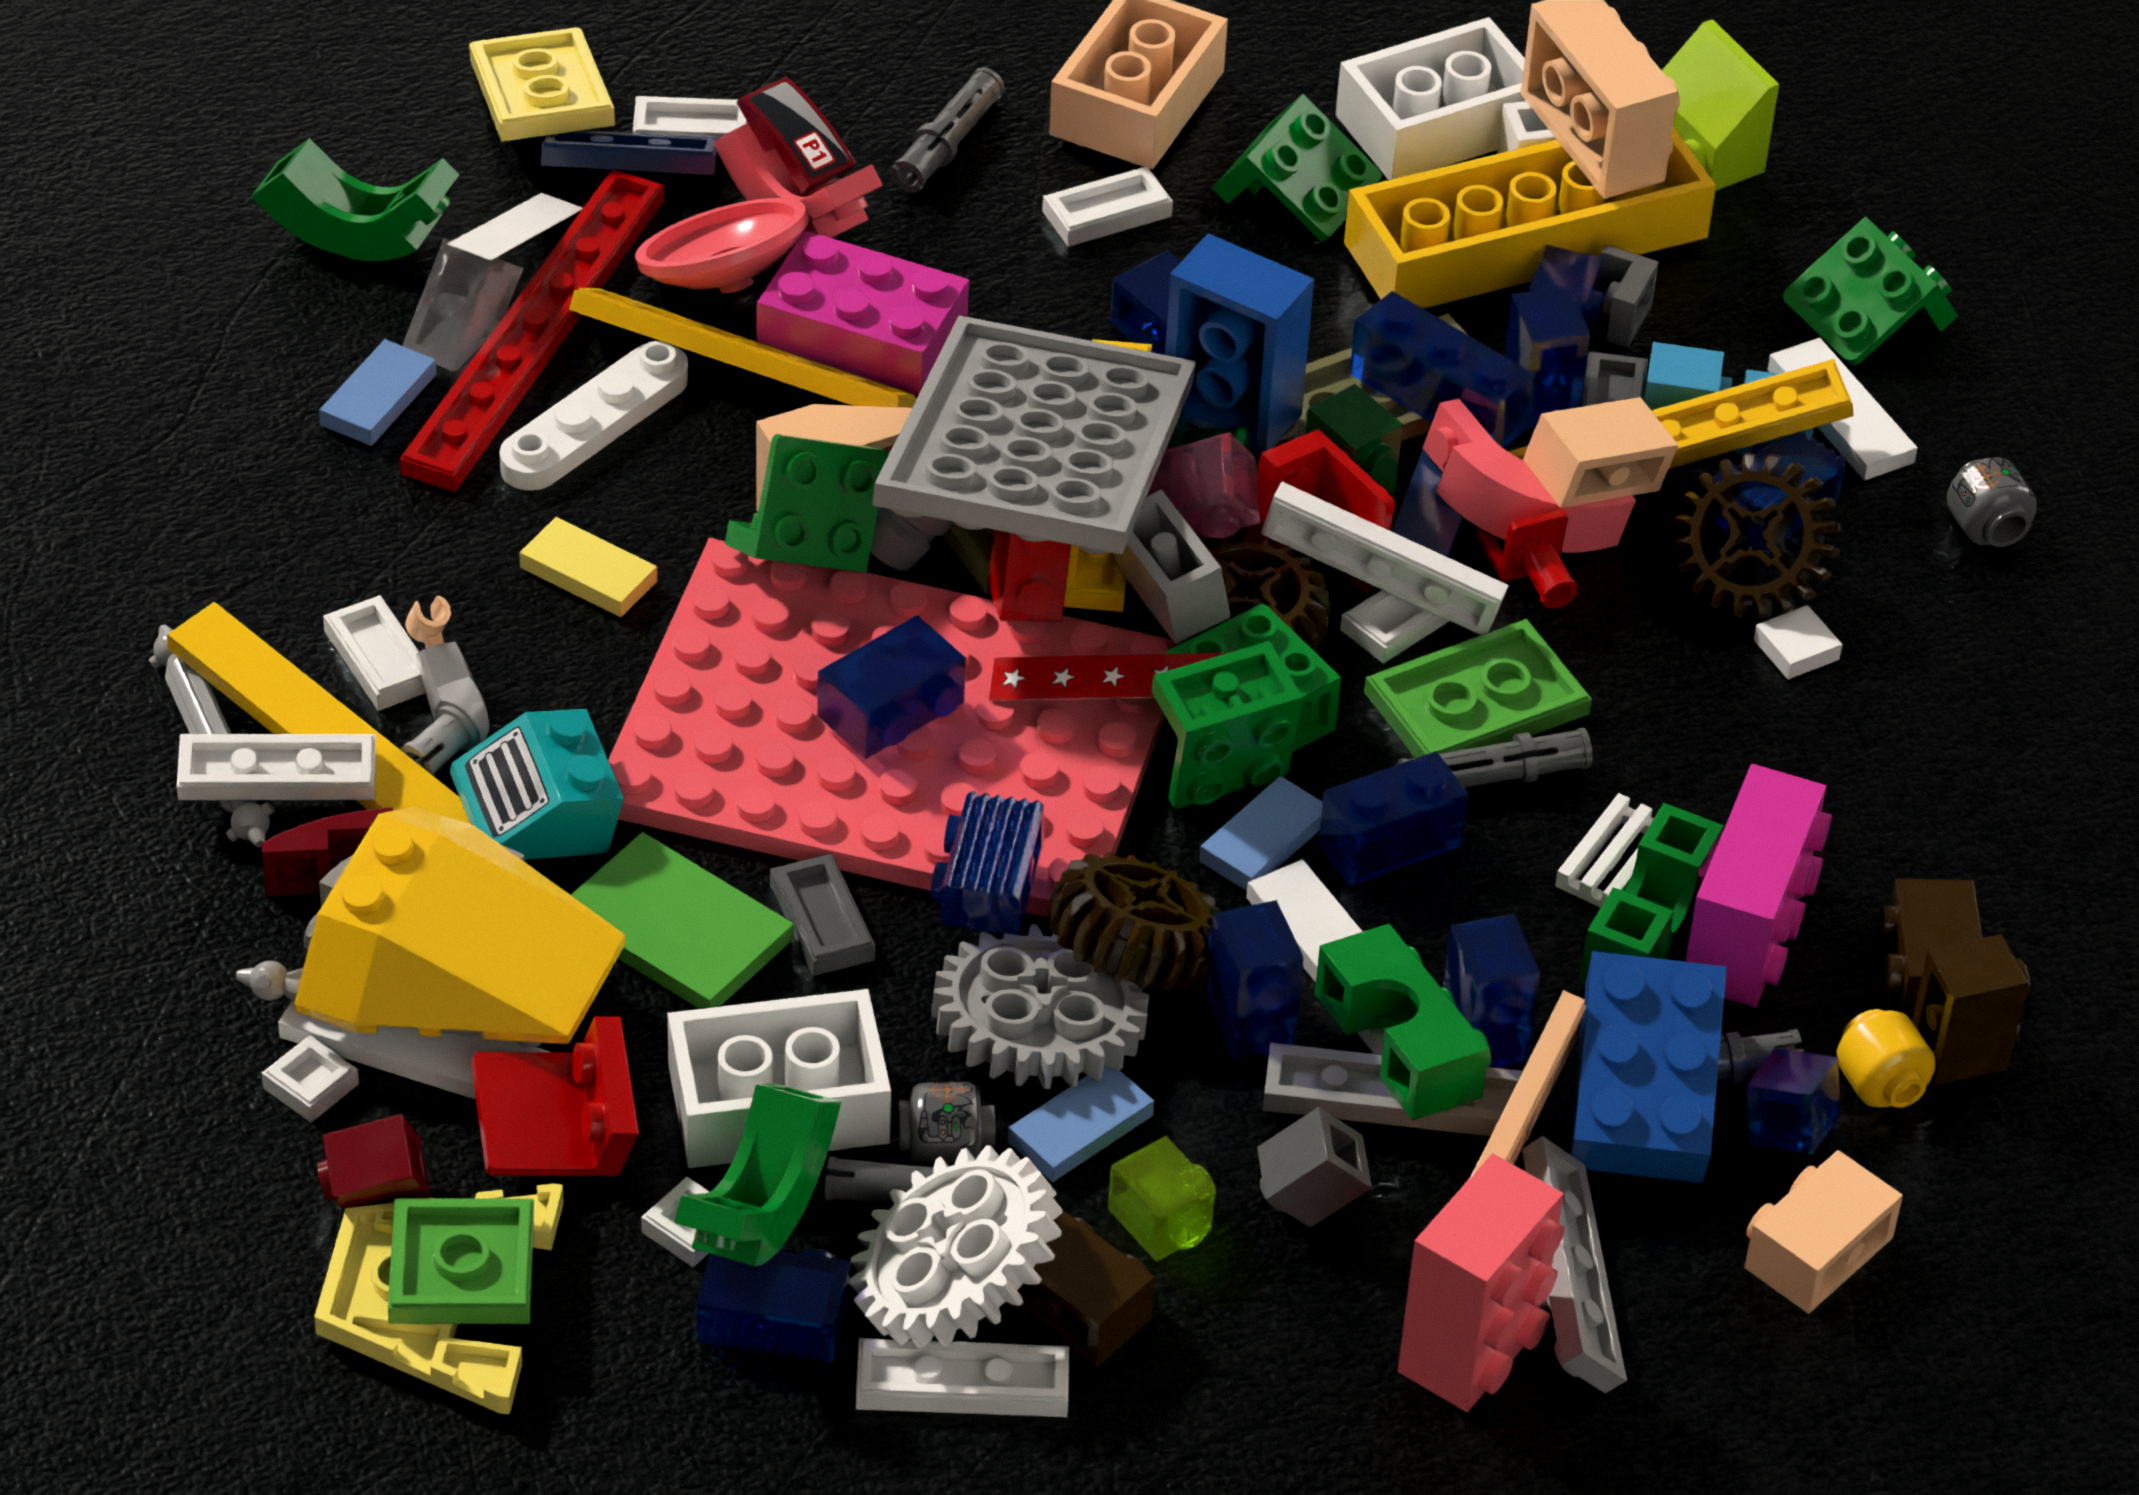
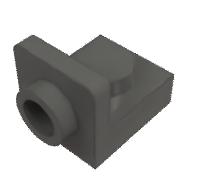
M1611 246L1603 247L1598 259L1594 293L1596 296L1604 298L1602 314L1609 316L1606 341L1627 348L1630 346L1652 307L1659 261Z

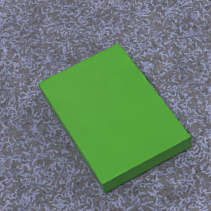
M1527 619L1366 677L1364 689L1366 696L1415 758L1513 741L1514 734L1528 732L1532 736L1589 715L1592 701L1591 697Z
M644 832L638 835L571 894L572 897L626 935V944L617 959L698 1009L720 1007L794 939V923Z

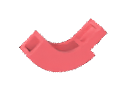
M748 123L713 142L730 177L746 201L765 198H790L798 200L805 205L809 218L805 230L830 238L869 220L864 210L868 204L863 196L882 186L871 164L843 179H833L801 194L776 149L774 148L765 153Z
M1460 399L1445 401L1439 404L1423 445L1424 451L1443 472L1436 493L1466 520L1506 540L1510 523L1562 509L1566 512L1569 519L1561 553L1590 552L1618 546L1636 502L1633 496H1626L1560 508L1527 464L1497 444Z

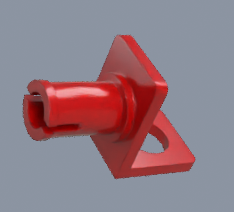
M1561 509L1510 523L1504 550L1498 545L1497 539L1499 537L1477 526L1476 536L1501 582L1529 576L1540 596L1542 605L1549 609L1562 607L1576 597V589H1579L1578 585L1571 577L1560 557L1569 519L1564 510Z

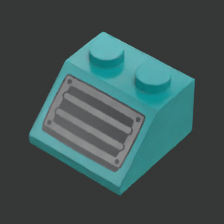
M587 709L525 712L452 762L450 774L470 824L480 829L500 845L524 854L525 860L608 854L624 797Z

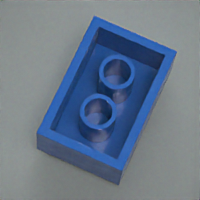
M1207 234L1170 273L1165 355L1196 361L1194 382L1184 404L1187 422L1205 430L1248 426L1252 445L1251 450L1259 454L1272 449L1302 416L1314 278L1211 234Z
M1592 951L1585 986L1584 1004L1587 1006L1581 1029L1569 1153L1584 1163L1586 1170L1703 1183L1712 1147L1727 966Z

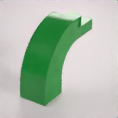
M309 138L274 165L251 195V198L281 226L316 248L358 261H389L407 256L419 248L443 215L442 212L449 205L451 200L445 194L459 174L442 158L403 185L396 187L374 186L347 174Z
M756 1084L741 1142L724 1178L709 1193L681 1195L674 1223L696 1229L691 1248L755 1267L766 1263L776 1255L791 1236L813 1194L831 1144L842 1101L782 1084Z

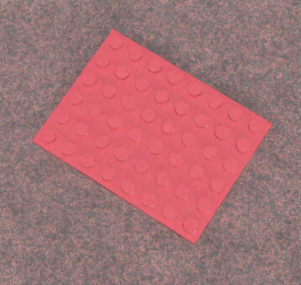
M709 538L608 759L624 797L618 820L797 861H804L832 853L841 871L1050 918L1048 912L1052 903L1049 900L1056 882L1060 881L1064 870H1067L1072 860H1081L1085 854H1095L1103 857L1105 853L1112 852L1116 855L1166 716L1155 698L989 701L994 658L1166 654L1168 650L1178 646V644H1175L1172 639L1064 615L1062 616V622L1000 621L994 602L991 599L868 572L756 559L725 545L723 540Z

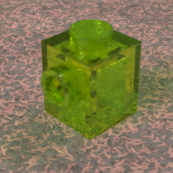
M1167 1136L1111 1165L1108 1209L1156 1262L1179 1249L1187 1250L1196 1246L1211 1232L1214 1200L1216 1198L1214 1183L1208 1172L1199 1164L1193 1165Z

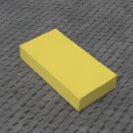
M555 517L520 551V568L619 617H622L657 582L656 565L558 517Z

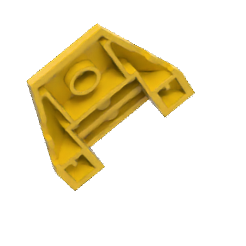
M417 806L380 813L317 914L294 1002L295 1011L355 1033L378 1034L379 1026L418 1028L419 1036L441 1037L442 1030L481 1031L484 1040L569 1044L626 944V935L474 825Z

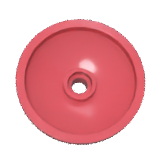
M765 198L735 203L697 214L663 229L646 240L637 249L635 258L640 272L655 281L692 290L719 287L721 293H733L748 288L754 283V276L777 264L800 239L809 218L805 205L795 199Z

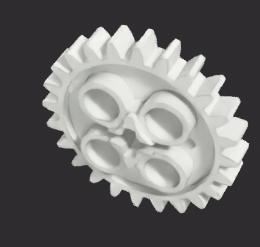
M985 1146L977 1159L972 1156L967 1148L961 1149L955 1165L950 1167L942 1157H939L935 1161L933 1174L925 1178L918 1171L911 1173L913 1188L905 1193L898 1189H892L889 1192L891 1199L895 1203L890 1210L880 1209L874 1210L871 1213L873 1218L879 1223V1226L876 1230L859 1234L858 1239L867 1250L851 1257L850 1262L859 1273L849 1279V1284L858 1293L854 1299L855 1303L884 1337L889 1334L900 1346H903L911 1338L919 1349H925L933 1336L944 1347L949 1346L956 1330L960 1328L971 1339L976 1336L978 1320L986 1316L990 1322L996 1325L1001 1322L999 1307L1003 1303L1008 1302L1017 1306L1023 1303L1022 1297L1017 1291L1022 1284H1039L1042 1279L1033 1268L1035 1264L1051 1261L1055 1257V1254L1046 1243L1060 1237L1062 1234L1060 1228L1053 1221L1062 1214V1209L1053 1199L1057 1194L1031 1160L1028 1157L1020 1160L1010 1148L999 1156L991 1146Z

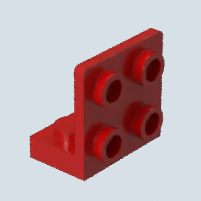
M1319 429L1261 453L1246 531V538L1249 543L1261 544L1268 538L1261 534L1272 499L1281 482L1390 531L1396 505L1393 497ZM1270 538L1273 548L1281 549L1286 546ZM1341 571L1365 594L1378 589Z
M594 1016L583 1043H577L573 1053L476 1052L471 1061L485 1169L489 1175H620L639 1134L621 1017Z

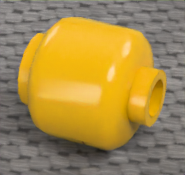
M1868 1010L1853 1018L1844 1028L1836 1051L1838 1066L1858 1097L1866 1105L1877 1108L1890 1106L1902 1108L1915 1103L1924 1094L1926 1086L1930 1083L1936 1068L1934 1053L1915 1024L1904 1013L1892 1010Z

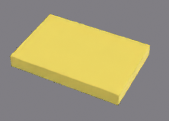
M577 27L469 43L470 60L501 142L615 126L614 106L581 28Z

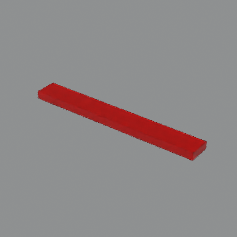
M611 170L400 457L401 475L456 492L583 315L569 310L574 290H579V288L601 289L665 201L664 185L617 170Z

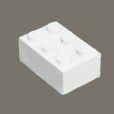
M1488 17L1340 63L1336 116L1388 180L1445 167L1498 149L1503 104L1526 101L1520 94L1525 58Z
M868 989L668 1013V1066L688 1168L732 1163L742 1139L756 1084H782L842 1101L828 1151L890 1144L891 1088Z

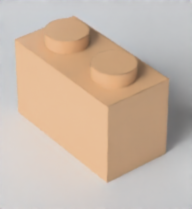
M1638 397L1542 413L1523 461L1560 508L1659 491L1676 453L1678 444L1642 398Z
M1837 1150L1818 1168L1809 1166L1803 1170L1793 1183L1790 1192L1775 1206L1767 1203L1757 1211L1746 1231V1236L1750 1238L1744 1268L1809 1314L1893 1239L1903 1195Z

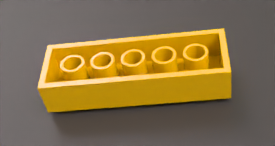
M1674 126L1672 131L1673 150L1668 158L1665 181L1606 199L1602 198L1557 140L1351 189L1349 190L1344 244L1391 316H1396L1597 266L1599 254L1604 246H1611L1641 255L1708 238L1716 184Z

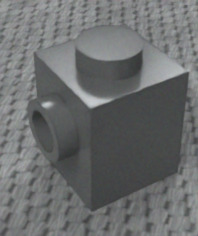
M1317 1107L1257 1147L1262 1175L1260 1188L1265 1200L1275 1210L1286 1212L1309 1228L1372 1189L1363 1135L1320 1107Z

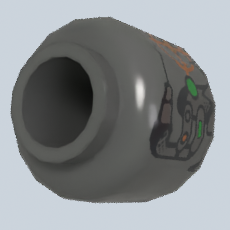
M2000 457L1983 458L1965 464L1952 480L1946 494L1947 505L1952 515L1970 541L1978 545H1991L1999 548L2015 544L2027 534L2037 511L2036 497L2017 468L2009 460Z
M969 1082L917 1084L913 1087L909 1100H899L900 1155L910 1154L912 1164L923 1167H934L935 1161L939 1157H942L949 1167L953 1166L961 1149L965 1148L977 1159L982 1151V1146H995L994 1105H981L977 1087Z

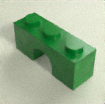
M1662 804L1638 845L1634 870L1626 891L1613 887L1587 930L1579 983L1586 985L1592 951L1668 959L1694 914L1697 894L1722 836L1724 825L1669 804Z
M1390 924L1319 946L1315 985L1316 997L1347 1036L1367 1029H1385L1380 1079L1412 1121L1483 1098L1486 1070L1491 1063V1051L1487 1039L1480 1030L1472 1028L1456 1008L1451 993L1445 987H1440L1424 968L1416 949L1412 946H1407Z

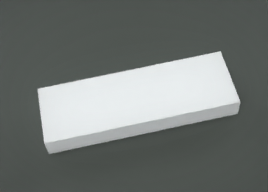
M1821 338L1770 354L1768 371L1778 374L1831 359L1835 360L1852 400L1854 416L1818 426V428L1864 481L1915 463L1916 445Z
M180 734L177 774L178 800H375L376 734Z
M859 1338L856 1409L1067 1417L1069 1346L951 1342L949 1346L944 1347L939 1341H930L925 1349H919L912 1340H908L903 1346H900L895 1340Z

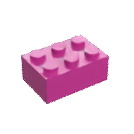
M805 230L757 301V341L915 394V397L918 398L958 316L968 317L969 279Z
M1752 763L1697 894L1685 962L1727 966L1724 998L1757 1008L1766 983L1777 986L1780 981L1788 954V948L1782 947V942H1786L1787 939L1795 941L1806 907V903L1799 901L1800 896L1803 897L1805 894L1812 896L1816 889L1823 859L1813 856L1814 850L1822 851L1829 832L1832 815L1822 812L1827 785Z

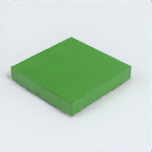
M395 1198L388 1294L389 1324H530L535 1221L534 1199Z

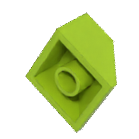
M1713 19L1703 22L1663 68L1662 72L1665 76L1673 79L1679 92L1680 104L1679 108L1675 111L1673 126L1716 184L1715 191L1765 172L1779 84Z

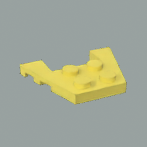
M537 1185V1194L504 1198L502 1190L478 1192L475 1199H534L533 1248L552 1250L564 1203L563 1185ZM394 1203L346 1208L315 1313L316 1334L492 1411L510 1415L522 1368V1347L456 1339L454 1337L458 1324H389L388 1294Z

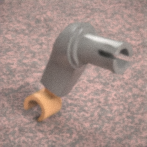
M436 596L431 604V618L433 621L426 619L422 615L418 601H415L406 619V630L409 635L416 641L425 643L426 649L416 654V659L435 722L411 742L406 743L401 748V751L411 759L415 755L419 756L420 758L416 763L431 775H434L435 771L459 750L468 751L483 742L490 729L484 699L455 641L444 643L442 631L450 619L451 609L448 602L441 596Z

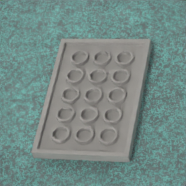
M958 316L875 482L872 506L892 509L893 512L904 517L928 516L949 520L965 529L978 530L989 528L1015 533L1021 539L1031 542L1050 540L1076 545L1083 551L1092 554H1106L1110 552L1123 554L1193 385L1196 361Z

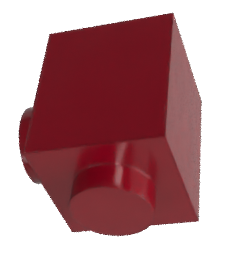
M402 1114L323 1135L327 1160L318 1162L321 1188L327 1201L335 1200L344 1212L346 1208L394 1203L395 1198H431L421 1138Z

